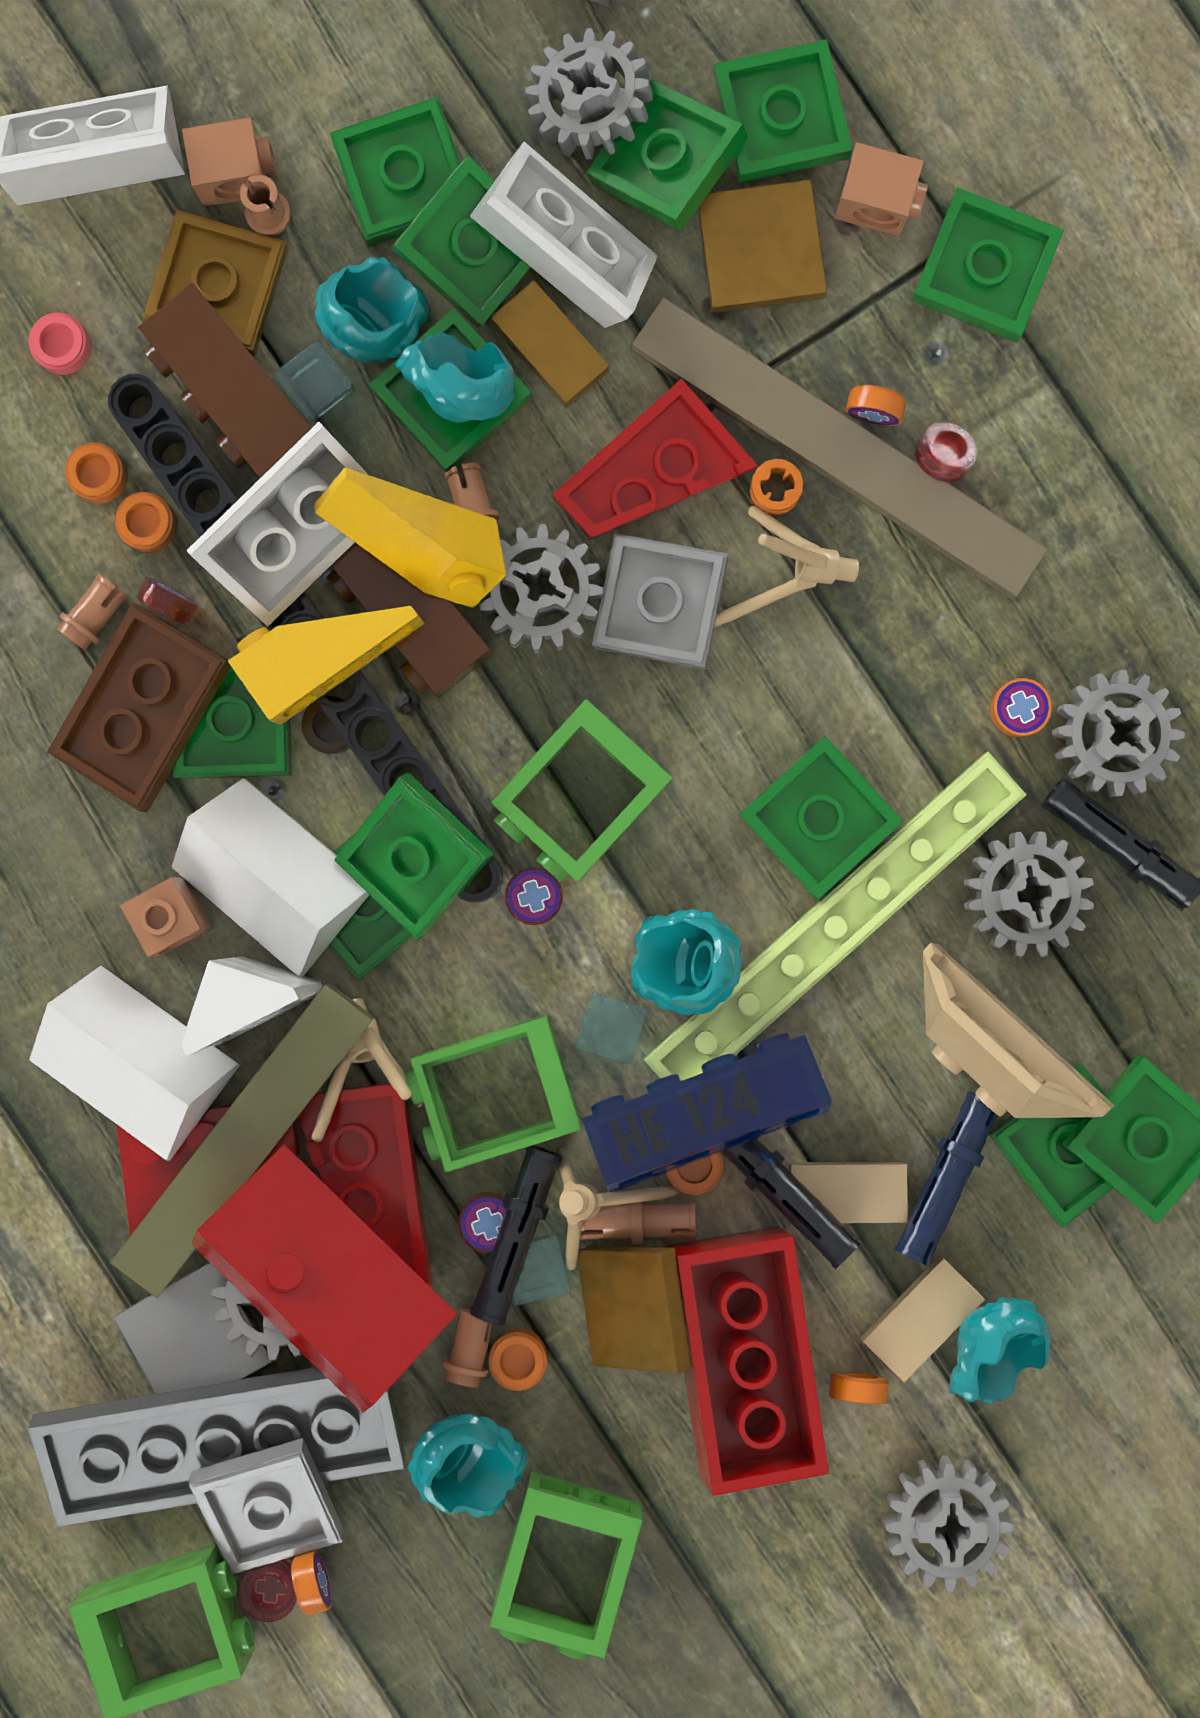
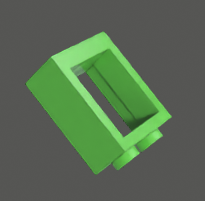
M585 699L491 801L500 811L493 821L518 844L527 836L542 849L543 852L536 861L560 883L568 875L576 882H579L666 788L673 777L592 703ZM581 730L637 781L643 789L576 861L513 803Z
M548 1014L417 1054L411 1058L413 1069L405 1072L407 1085L412 1093V1100L415 1105L424 1103L431 1124L423 1127V1135L428 1153L432 1161L442 1160L445 1173L580 1131L582 1127ZM528 1037L553 1118L459 1147L435 1066Z
M530 1471L493 1602L489 1627L499 1629L503 1637L517 1643L527 1644L533 1642L534 1639L556 1645V1649L560 1653L570 1658L585 1660L591 1655L604 1659L643 1521L641 1502ZM536 1515L618 1538L595 1625L512 1602Z
M217 1544L85 1587L69 1607L103 1718H121L242 1678L252 1652L255 1651V1637L249 1619L246 1616L240 1617L233 1597L237 1594L236 1576L231 1574L227 1561H222ZM195 1582L219 1657L139 1683L116 1608Z

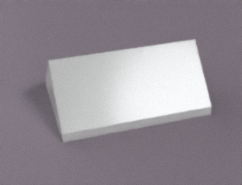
M168 85L0 116V185L17 205L185 175Z
M525 142L521 144L470 215L472 219L604 328L627 320L634 312L658 257L657 254Z
M318 422L191 545L187 552L268 627L355 543L317 515L314 503L345 467L367 473L325 427Z
M242 778L187 817L172 864V868L298 977H303L369 896L334 861L337 855L246 778Z
M245 956L209 960L181 1047L185 1055L189 1056L223 1044L315 997L323 986L318 980L306 976L298 977L294 972Z
M99 966L47 1004L29 1059L166 1161L172 1159L240 1066L216 1047L186 1056L181 1047L186 1026L103 966Z

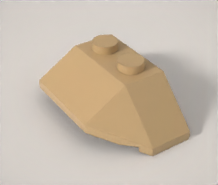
M930 943L923 950L926 1035L937 1044L931 1052L953 1074L958 1076L962 1070L968 1073L980 1085L975 1094L994 1113L1002 1117L1008 1111L1014 1118L1103 1117L1115 1106L942 946Z

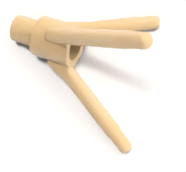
M751 506L748 509V515L779 537L761 534L758 537V543L772 551L795 559V577L793 580L717 614L715 627L731 622L795 592L813 588L817 583L831 585L835 580L855 582L859 572V562L857 559L839 557L837 550L820 548V546L802 538L758 507Z
M351 999L367 1011L364 999ZM375 1018L334 1070L312 1133V1140L315 1142L323 1140L349 1067L353 1063H365L375 1060L401 1099L407 1100L410 1098L413 1102L411 1090L407 1085L405 1071L394 1059L381 1039ZM421 1103V1104H418V1105H415V1106H416V1107H422V1106L424 1105V1103Z
M558 1148L555 1152L562 1156L558 1169L564 1191L559 1199V1206L563 1215L567 1217L568 1223L565 1267L568 1270L576 1268L583 1221L595 1217L601 1207L673 1198L679 1196L680 1191L674 1186H659L599 1193L592 1185L579 1184L575 1178L566 1151L563 1148Z

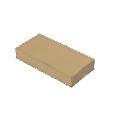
M789 1162V1171L841 1223H908L907 1164L905 1162Z
M939 1255L860 1338L905 1383L962 1324L965 1317L983 1303L985 1298Z

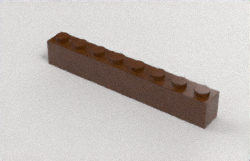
M193 282L138 326L151 343L142 351L165 379L175 372L187 387V390L179 395L180 398L202 424L210 417L224 433L216 442L238 469L245 463H248L261 478L311 430ZM356 542L331 565L334 570L326 578L348 604L357 597L368 612L412 606L425 624L395 644L407 659L399 668L420 694L430 687L439 698L442 697L493 655L451 601L424 593Z

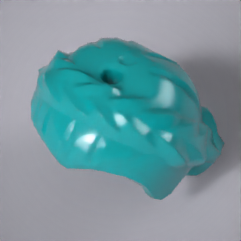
M370 257L360 265H348L339 272L330 275L326 282L319 286L315 297V317L324 337L333 348L340 350L346 358L355 359L367 364L372 362L383 363L390 358H396L411 345L412 341L417 337L420 326L426 323L427 318L431 314L428 300L424 296L422 289L414 285L412 281L406 280L405 273L395 264L388 262L384 257L379 259Z
M440 332L435 336H428L425 341L418 340L415 344L409 345L395 364V367L402 372L403 377L409 383H413L417 390L422 392L431 409L442 418L453 422L483 421L489 418H496L515 399L513 387L515 380L514 370L501 350L492 342L485 344L480 350L474 351L464 346L455 336Z
M696 909L688 911L679 910L668 916L660 914L648 916L642 922L641 929L637 932L635 938L637 955L633 958L631 968L632 987L636 994L644 1000H652L662 1010L675 1011L681 1015L708 1013L714 1010L719 1003L726 1001L731 996L734 987L740 980L742 965L740 939L725 923L719 921L713 912H699Z
M1001 1297L996 1302L987 1303L965 1317L959 1329L957 1365L950 1374L949 1393L960 1395L969 1402L976 1400L984 1401L985 1403H993L997 1400L1004 1401L1006 1397L1013 1395L1016 1390V1380L1025 1368L1034 1367L1042 1369L1046 1367L1050 1351L1048 1322L1038 1313L1032 1301L1021 1300L1015 1297L1011 1299Z
M456 1414L434 1423L419 1438L411 1454L408 1471L413 1485L420 1493L421 1500L432 1504L437 1510H441L446 1514L466 1512L474 1518L482 1516L491 1517L496 1510L504 1505L508 1491L514 1489L517 1482L521 1479L527 1464V1451L519 1442L514 1441L511 1432L507 1428L497 1426L488 1417H480L474 1414Z

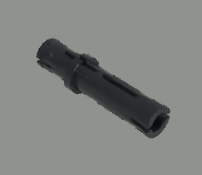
M1066 777L1059 780L1043 800L1041 806L1059 817L1071 826L1073 830L1115 859L1128 870L1126 876L1136 883L1143 881L1164 896L1165 899L1175 905L1180 911L1189 907L1200 894V878L1184 869L1174 859L1164 853L1165 846L1157 840L1150 842L1142 835L1140 836L1128 827L1126 823L1080 791Z
M735 1116L733 1118L734 1124L721 1128L710 1142L747 1178L744 1184L752 1192L758 1189L819 1250L836 1270L862 1242L846 1229L822 1202L782 1164L785 1158L777 1150L771 1153L741 1120Z
M535 1145L526 1147V1154L512 1193L505 1194L502 1205L507 1209L493 1250L489 1256L476 1300L470 1310V1314L475 1318L494 1325L504 1326L506 1323V1316L523 1271L539 1220H546L549 1207L545 1205L558 1164L562 1160L560 1154Z

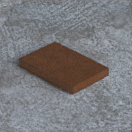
M132 602L47 753L136 810L148 812L229 672L231 665L224 656L143 606Z

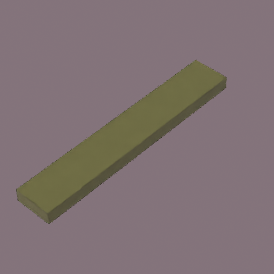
M327 982L111 1260L110 1264L158 1298L196 1249L192 1245L196 1230L254 1174L374 1017Z

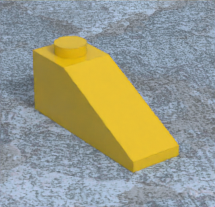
M347 467L340 472L314 503L317 515L426 594L474 608L507 575L497 520Z
M412 606L281 625L276 626L271 631L266 627H262L250 633L238 643L237 649L240 653L228 660V662L269 721L282 725L425 623Z

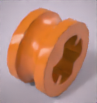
M773 459L764 462L757 468L750 483L749 493L752 503L771 516L788 513L795 507L803 491L801 472L794 464L787 460ZM771 474L782 475L781 483L788 480L791 484L792 489L785 491L780 502L770 500L772 493L769 492L764 495L760 487L768 484Z

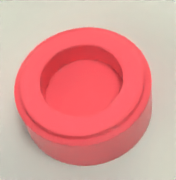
M50 313L41 317L33 325L29 334V348L35 360L47 371L57 375H68L81 369L88 361L91 353V340L85 328L74 317L65 313Z

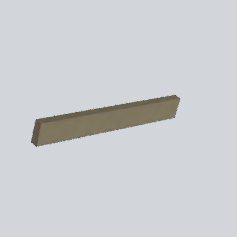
M663 297L632 343L631 350L676 380L679 381L682 378L691 390L1013 600L1018 596L1047 552L1048 548L949 483L931 475L923 466Z

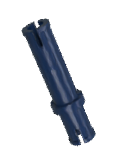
M970 1091L965 1096L966 1098L947 1138L941 1137L937 1148L941 1151L935 1162L936 1164L924 1185L908 1224L894 1250L928 1267L974 1167L980 1168L984 1160L981 1151L998 1117L975 1093Z

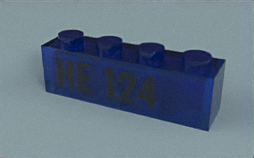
M788 1033L775 1035L756 1045L758 1052L738 1060L735 1059L734 1054L722 1055L704 1063L701 1066L703 1073L681 1081L678 1074L669 1075L646 1086L648 1094L629 1101H625L623 1095H617L591 1106L592 1115L581 1119L608 1192L622 1190L828 1112L832 1099L806 1036L802 1035L791 1040Z

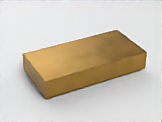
M535 280L491 316V323L565 408L569 407L609 372V365Z

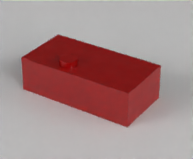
M285 1145L196 1230L192 1245L362 1413L372 1407L458 1314Z
M775 1226L666 1245V1248H675L692 1368L685 1370L684 1374L699 1475L712 1496L829 1474L794 1236Z

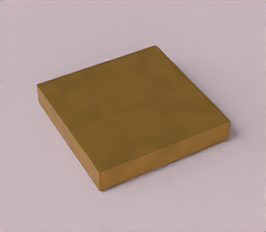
M811 180L714 192L706 196L697 210L712 314L825 298L827 290Z
M176 209L143 319L146 321L193 282L249 353L256 355L289 248L287 243Z
M588 1246L579 1249L578 1266L593 1366L680 1373L692 1368L675 1248Z

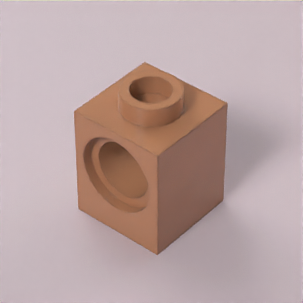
M251 117L182 129L191 185L203 207L241 201L239 194L241 185L244 183L249 190L252 189L247 180L248 177L257 174L267 176V174L276 173L271 141L269 137H259Z
M856 142L834 219L900 237L908 217L918 220L922 210L928 184L918 182L924 160Z
M171 877L119 905L147 957L164 956L214 929L194 890L185 878Z

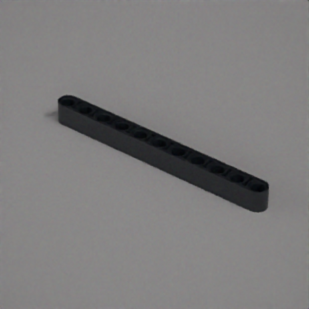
M127 374L119 378L111 386L108 394V406L113 417L198 536L201 537L239 498L170 401L148 377L140 374ZM152 397V407L145 416L141 418L129 417L130 407L136 399ZM174 443L186 444L185 456L179 463L171 466L163 465L162 456L169 445ZM207 489H217L220 491L219 503L212 511L207 513L196 512L195 502L201 492ZM305 591L268 627L258 618L263 627H266L269 631L276 626L325 619ZM361 669L351 675L355 679L356 689L349 700L343 703H334L329 700L328 692L316 700L384 796L394 785L395 777L400 770L406 767L418 768L424 777L423 787L488 848ZM381 720L386 722L390 729L388 742L378 750L365 749L361 743L363 728L372 721ZM494 855L486 863L492 872L490 886L478 894L470 893L464 889L459 895L460 899L471 903L486 902L500 891L503 884V870Z

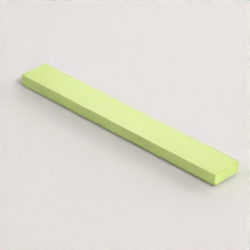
M989 752L984 753L740 971L739 983L734 987L731 996L726 1001L719 1003L714 1010L708 1013L692 1014L643 1058L644 1061L677 1098L688 1092H691V1094L695 1093L1027 794Z

